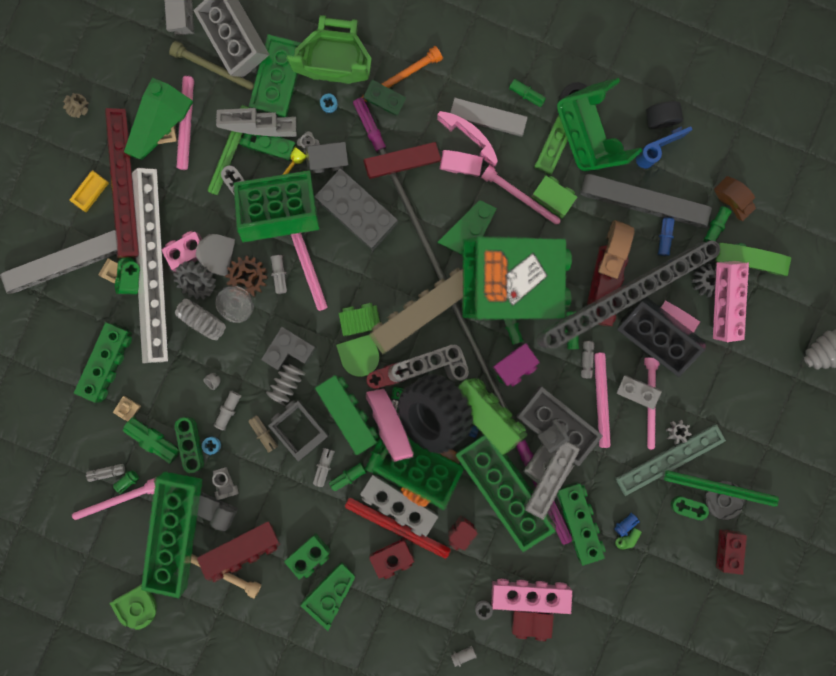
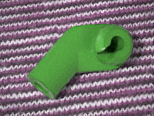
M633 527L628 536L617 538L615 544L619 549L633 548L642 532Z

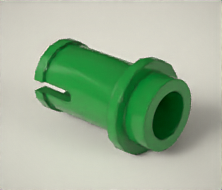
M133 470L125 472V476L114 483L113 488L116 492L122 494L129 486L137 483L139 479L138 474Z

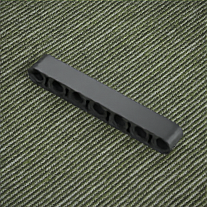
M590 174L584 176L580 191L582 196L662 218H673L677 222L701 228L708 226L712 210L707 205Z

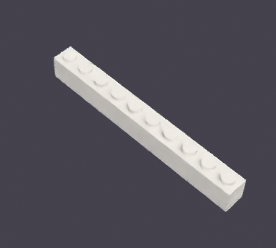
M137 168L131 175L139 254L136 257V262L140 267L138 297L142 363L168 361L157 169Z

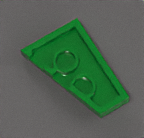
M479 200L437 243L463 256V239L483 237L497 208Z
M340 562L300 603V606L329 631L331 623L355 579V574L345 564Z

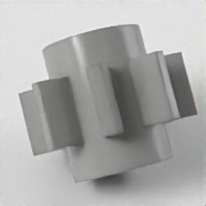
M680 420L678 425L674 421L671 422L672 427L666 429L670 435L667 439H674V444H678L680 439L683 443H686L685 437L692 435L688 432L690 425H683V420ZM677 429H681L682 432L677 436L675 432H677Z

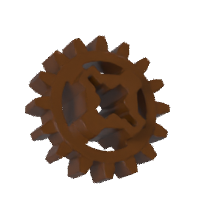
M246 256L245 260L238 257V263L232 261L233 268L227 267L230 274L225 275V277L230 279L227 285L233 286L231 291H237L238 296L244 293L245 298L249 297V293L253 297L256 296V291L262 293L260 287H266L267 284L263 281L268 279V276L264 275L267 269H261L263 263H257L255 257L250 261L249 256ZM247 265H253L257 269L250 270ZM245 273H248L249 275H251V276L248 277V279H249L248 281H246L245 279H243V278L246 277ZM259 278L258 283L255 285L256 279ZM245 284L247 289H241L238 285Z

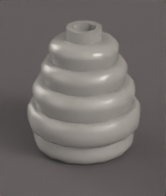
M836 329L824 332L811 345V348L806 350V356L803 358L808 367L813 366L816 370L821 367L823 369L829 367L836 368Z

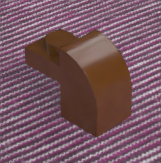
M726 176L714 188L720 202L731 206L738 220L744 221L756 209L753 203L755 199L754 194L742 182Z

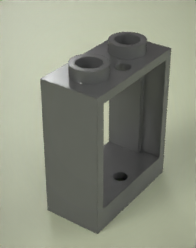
M293 400L285 407L287 410L282 415L277 413L270 419L272 423L269 425V428L295 459L300 461L324 441L329 434L301 400L297 402ZM298 408L319 431V434L300 450L296 448L278 426Z

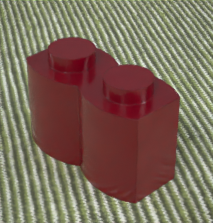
M513 610L512 634L516 635L515 637L518 639H527V637H535V640L538 641L552 639L554 614Z

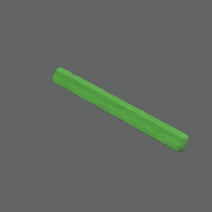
M243 105L240 107V109L249 108V107L243 106ZM230 132L207 189L209 193L218 195L223 183L221 177L222 169L230 165L242 133Z

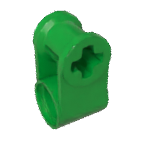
M120 258L118 261L115 279L116 294L138 293L140 267L132 258Z

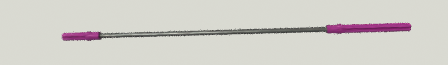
M356 99L353 101V104L375 151L379 152L380 155L387 154L385 151L387 147L381 137V132L378 130L364 99ZM389 174L439 280L443 278L446 281L447 279L397 174ZM458 302L452 305V308L493 394L499 399L498 403L503 408H507L467 321L463 318ZM524 439L516 445V448L521 456V461L526 467L534 455ZM531 479L536 488L538 484L533 479ZM553 500L547 513L556 524V532L563 545L568 544L572 541V537Z

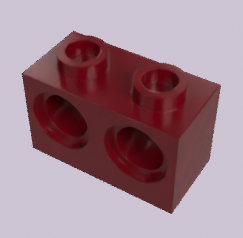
M719 530L717 569L724 573L743 575L747 535L739 531Z

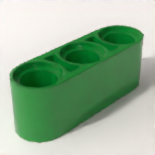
M191 417L180 418L175 423V432L182 466L186 472L195 473L204 466L197 424ZM184 421H187L189 423L190 427L188 431H185L182 428V423ZM187 440L193 442L192 450L186 447ZM191 459L197 461L196 469L190 466Z

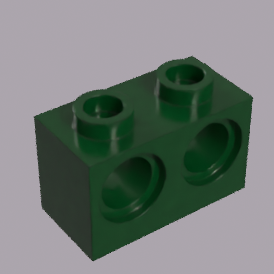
M371 80L362 99L394 116H398L406 97Z

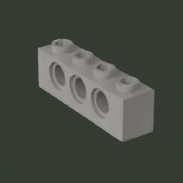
M375 474L371 476L360 494L364 502L369 505H377L379 507L378 510L387 516L389 514L396 517L395 521L402 526L407 524L412 527L411 531L418 536L422 534L427 536L439 517L438 513L427 506L422 507L408 500L400 489ZM384 491L387 493L388 498L381 501L377 498V493ZM395 502H402L404 508L401 511L395 510L393 508ZM412 512H418L420 519L412 521L409 515Z

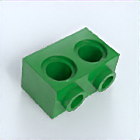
M315 533L284 562L300 580L303 576L305 578L309 577L315 571L313 568L318 563L320 565L324 564L329 559L328 555L331 550ZM313 547L320 548L321 555H314L311 549ZM304 560L306 567H298L297 561Z

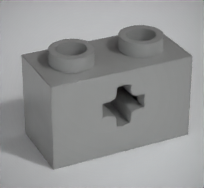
M625 375L617 394L654 410L663 390Z

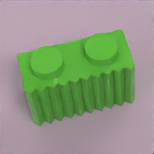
M372 303L361 305V309L354 310V307L343 308V312L339 313L343 336L373 331L371 328L380 323L378 308L373 306Z

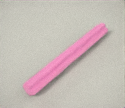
M184 76L182 80V94L193 101L194 79L190 76ZM192 105L185 118L179 123L176 167L180 170L188 169Z
M291 234L317 310H325L328 306L302 234Z
M595 353L598 432L603 435L599 441V446L601 448H608L611 444L605 353Z

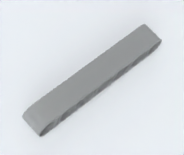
M115 230L0 274L6 293L19 292L117 254Z

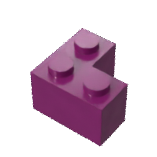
M523 344L494 365L493 369L506 386L511 384L513 387L522 380L520 378L522 375H530L537 370L536 365L540 362L527 344Z

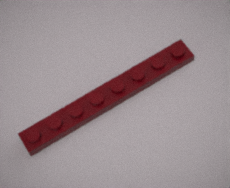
M106 108L105 117L117 258L138 257L139 254L130 155L124 153L128 141L126 109Z

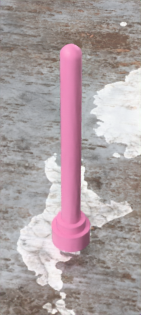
M491 165L488 166L481 176L485 181L495 182L556 225L560 223L559 217L498 176L495 171L496 169Z
M644 358V365L648 369V385L656 387V369L660 366V362L654 358ZM648 408L647 447L650 450L655 448V408L654 410Z
M156 477L148 480L140 488L74 512L72 518L74 520L83 518L146 493L154 495Z

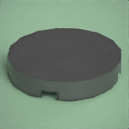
M718 481L719 483L738 487L729 481ZM706 491L704 503L711 515L719 519L729 520L741 513L744 499Z

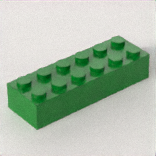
M484 434L457 451L456 457L522 552L556 532V524L548 513L544 519H541L525 510L533 491L508 455H503Z
M165 471L156 478L141 590L180 598L187 589L202 479Z

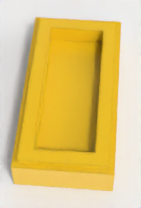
M92 170L69 201L84 212H87L109 182Z

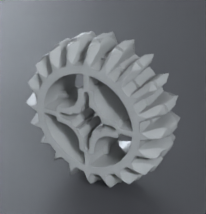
M183 299L177 306L176 316L196 331L212 340H218L223 335L226 329L225 323L203 307L188 299Z

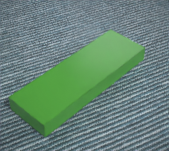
M559 115L534 168L549 175H552L568 140Z

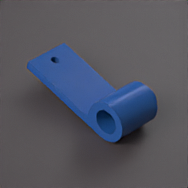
M690 126L683 130L682 127L671 131V135L645 146L642 152L636 156L638 166L645 169L650 168L660 160L662 156L661 146L685 137L693 130Z

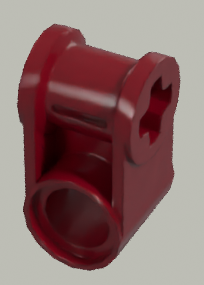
M395 364L369 373L367 376L368 386L377 389L399 383L393 382L388 377V370ZM397 370L395 371V374L400 375L402 374V371ZM372 375H376V377L381 379L378 381L377 386L374 383H370Z

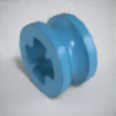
M325 94L320 99L321 108L326 113H332L337 109L338 103L334 95ZM331 99L333 106L331 107L329 105L328 108L326 107L325 101Z
M216 437L206 438L202 443V450L209 455L217 453L221 448V442ZM210 440H212L213 444H216V448H213L214 451L207 447Z

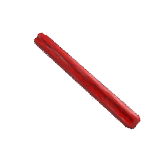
M349 498L345 504L346 509L444 559L450 554V548L423 534L421 536L416 535L411 531V528L402 526L395 520L352 498Z

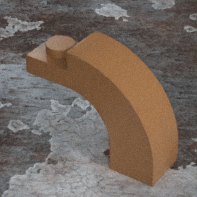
M616 220L612 221L606 237L609 241L598 270L599 273L614 279L618 278L632 244L634 227Z

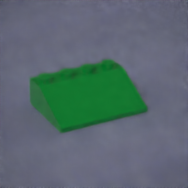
M310 170L234 183L237 230L242 242L319 230Z
M408 436L407 439L413 453L412 457L394 461L388 449L385 448L373 470L438 507L445 509L464 467L439 453H432L428 449H422L418 443L413 442L412 438Z

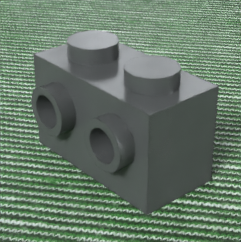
M345 142L305 146L308 170H313V173L325 172L324 168L331 167L332 171L339 170L340 168L343 170V166L348 165Z

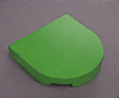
M369 335L336 345L342 365L351 375L367 376L378 366L379 351Z
M142 584L110 602L120 623L125 627L127 626L135 630L149 625L157 612L156 601L152 593L141 590Z

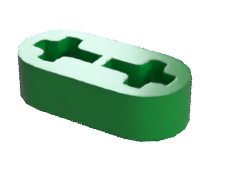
M676 496L671 501V509L680 515L696 520H704L709 514L708 507L701 502L682 496ZM682 500V503L687 505V509L680 508L679 510L676 504ZM692 507L696 509L700 507L703 513H699L697 516L696 512L691 511Z

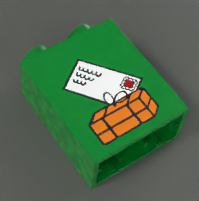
M489 237L463 239V318H565V310L569 309L571 304V292L568 287H565L566 271L570 269L572 263L571 252L566 248V239Z

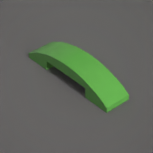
M718 243L720 253L715 257V262L749 263V268L788 276L791 257L746 246Z

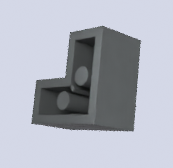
M281 327L261 360L277 370L283 368L282 365H285L290 355L307 364L317 347L286 328Z

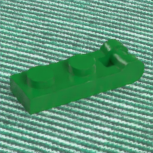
M246 133L239 142L244 147L286 161L291 160V153L296 146L295 142L281 137ZM252 136L257 137L255 143L250 141Z

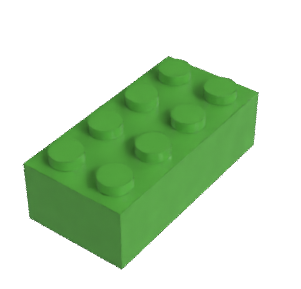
M466 379L459 386L462 390L461 393L468 399V405L472 408L473 423L503 455L511 451L528 435L525 432L526 428L519 421L516 422L512 418L513 414L506 407L503 408L498 403L499 399L485 389L486 385L480 379Z

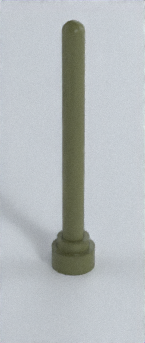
M177 41L172 43L169 51L171 56L175 58L184 57L249 90H253L254 83L242 77L230 76L226 69L187 51L183 44Z

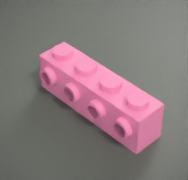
M738 261L717 262L713 339L732 342L744 340L749 263Z

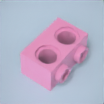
M192 231L182 235V239L170 241L165 245V248L161 249L173 271H176L177 267L183 264L184 261L188 262V264L191 261L194 263L198 261L196 249L190 250V244L196 241L198 245L199 241L202 240L200 234ZM179 250L180 257L174 260L173 253Z

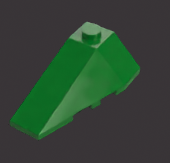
M152 77L143 94L124 153L142 161L158 145V141L165 134L168 135L171 132V128L178 121L181 122L185 118L193 101L171 85Z

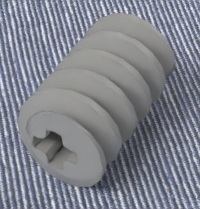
M290 363L289 365H282L285 372H278L281 379L274 378L277 385H270L273 392H266L271 399L284 406L286 405L282 401L289 402L290 399L287 395L294 394L290 388L297 389L298 387L294 381L301 382L302 380L298 375L306 374Z

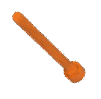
M437 46L429 49V52L426 53L427 56L386 80L382 85L390 88L430 62L438 63L443 57Z

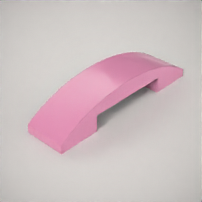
M442 111L437 114V120L450 131L457 126L483 149L480 157H483V160L495 168L498 162L496 154L490 142L481 131L457 115Z

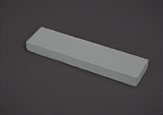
M454 98L451 114L457 115L472 124L521 137L523 136L527 121L526 116Z
M567 442L555 450L525 510L544 519L580 450L579 448Z

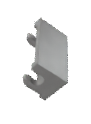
M165 0L167 31H175V35L194 34L192 0Z

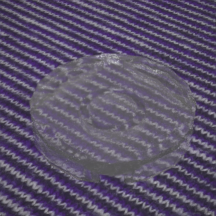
M238 286L223 288L215 301L219 314L232 323L246 321L253 313L254 303L252 304L250 294Z

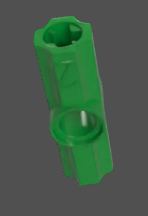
M134 417L123 428V432L138 441L140 447L150 453H155L169 464L176 459L180 452L179 448L166 440L162 433L154 428L147 427Z

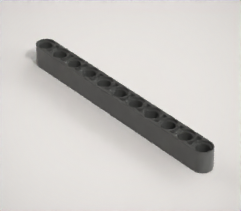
M706 241L694 245L541 331L537 336L538 345L542 348H557L717 257L720 253L719 244L716 241ZM645 281L647 283V288L644 287ZM629 290L631 291V297L628 296ZM613 298L615 299V302H616L615 307H613V305H612V300H613ZM597 307L600 310L599 316L596 315ZM581 316L584 319V323L582 326L579 322ZM565 325L568 329L566 335L563 333V327ZM548 335L551 336L550 344L546 341Z

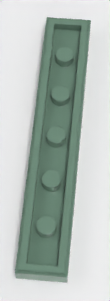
M713 424L686 439V443L680 442L616 477L615 480L623 495L627 496L660 478L666 470L672 471L724 443L726 440L717 424Z

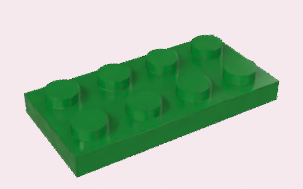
M267 35L265 48L269 56L260 63L249 108H256V111L264 113L276 112V116L287 117L298 73L292 71L287 56L294 57L295 49L301 44L300 42Z

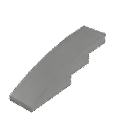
M256 108L217 110L216 126L218 128L261 136L297 137L296 117L277 118L276 112L256 113Z

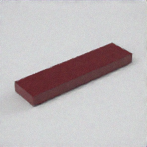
M436 142L366 158L363 162L368 178L372 179L441 161Z

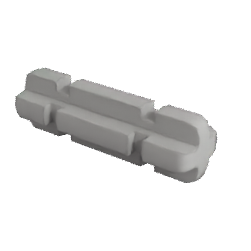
M584 341L581 377L592 378L593 370L591 368H593L594 352L592 350L594 349V342Z
M124 464L88 471L86 473L87 481L91 482L97 479L100 480L125 474Z

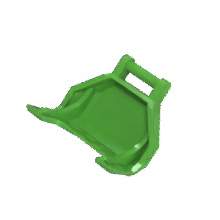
M320 15L318 29L312 32L295 49L294 57L287 56L292 71L313 80L345 84L368 80L372 59L357 36L358 20L331 19ZM326 26L350 29V33L325 30Z

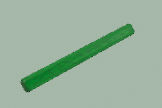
M668 470L664 473V480L774 507L779 502V497Z

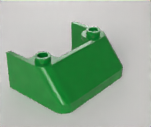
M619 78L590 85L564 97L557 104V110L578 168L583 171L628 164L642 152V148L624 151L623 145L618 139H607L595 105L605 99V92L619 83Z

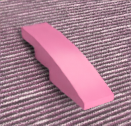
M385 389L366 392V399L373 410L372 417L379 427V435L393 460L412 457L413 453L406 433Z

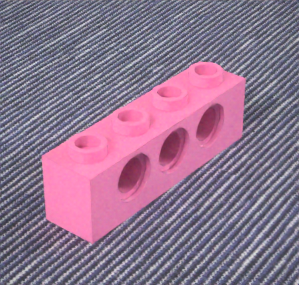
M508 579L492 581V609L571 614L572 589L566 583L556 582L555 585H548L544 581H536V584L528 583L526 580H517L516 583L509 582ZM511 590L517 591V595L514 598H508L507 593ZM529 592H536L534 599L526 598ZM555 593L553 600H546L547 594Z

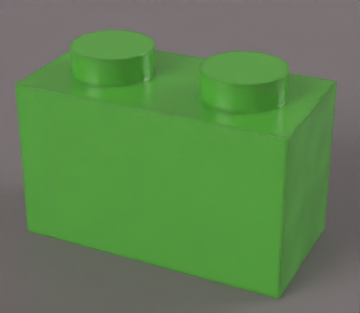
M545 176L531 196V199L562 219L577 199V196L574 195L575 192L572 189L559 185V181L556 178Z

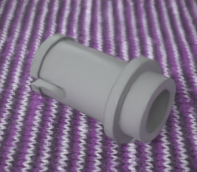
M472 646L457 653L454 651V654L451 655L455 667L458 665L461 667L462 663L477 658Z

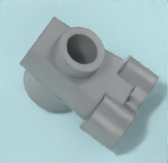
M227 467L213 471L212 482L216 486V491L214 492L216 500L239 494L237 485L234 486ZM222 474L226 477V481L220 479Z

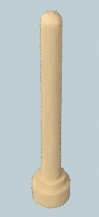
M192 554L191 563L200 567L197 561L198 557ZM229 572L223 574V579L244 589L248 593L247 596L253 599L256 598L262 586L255 581L254 583L251 581L248 583Z

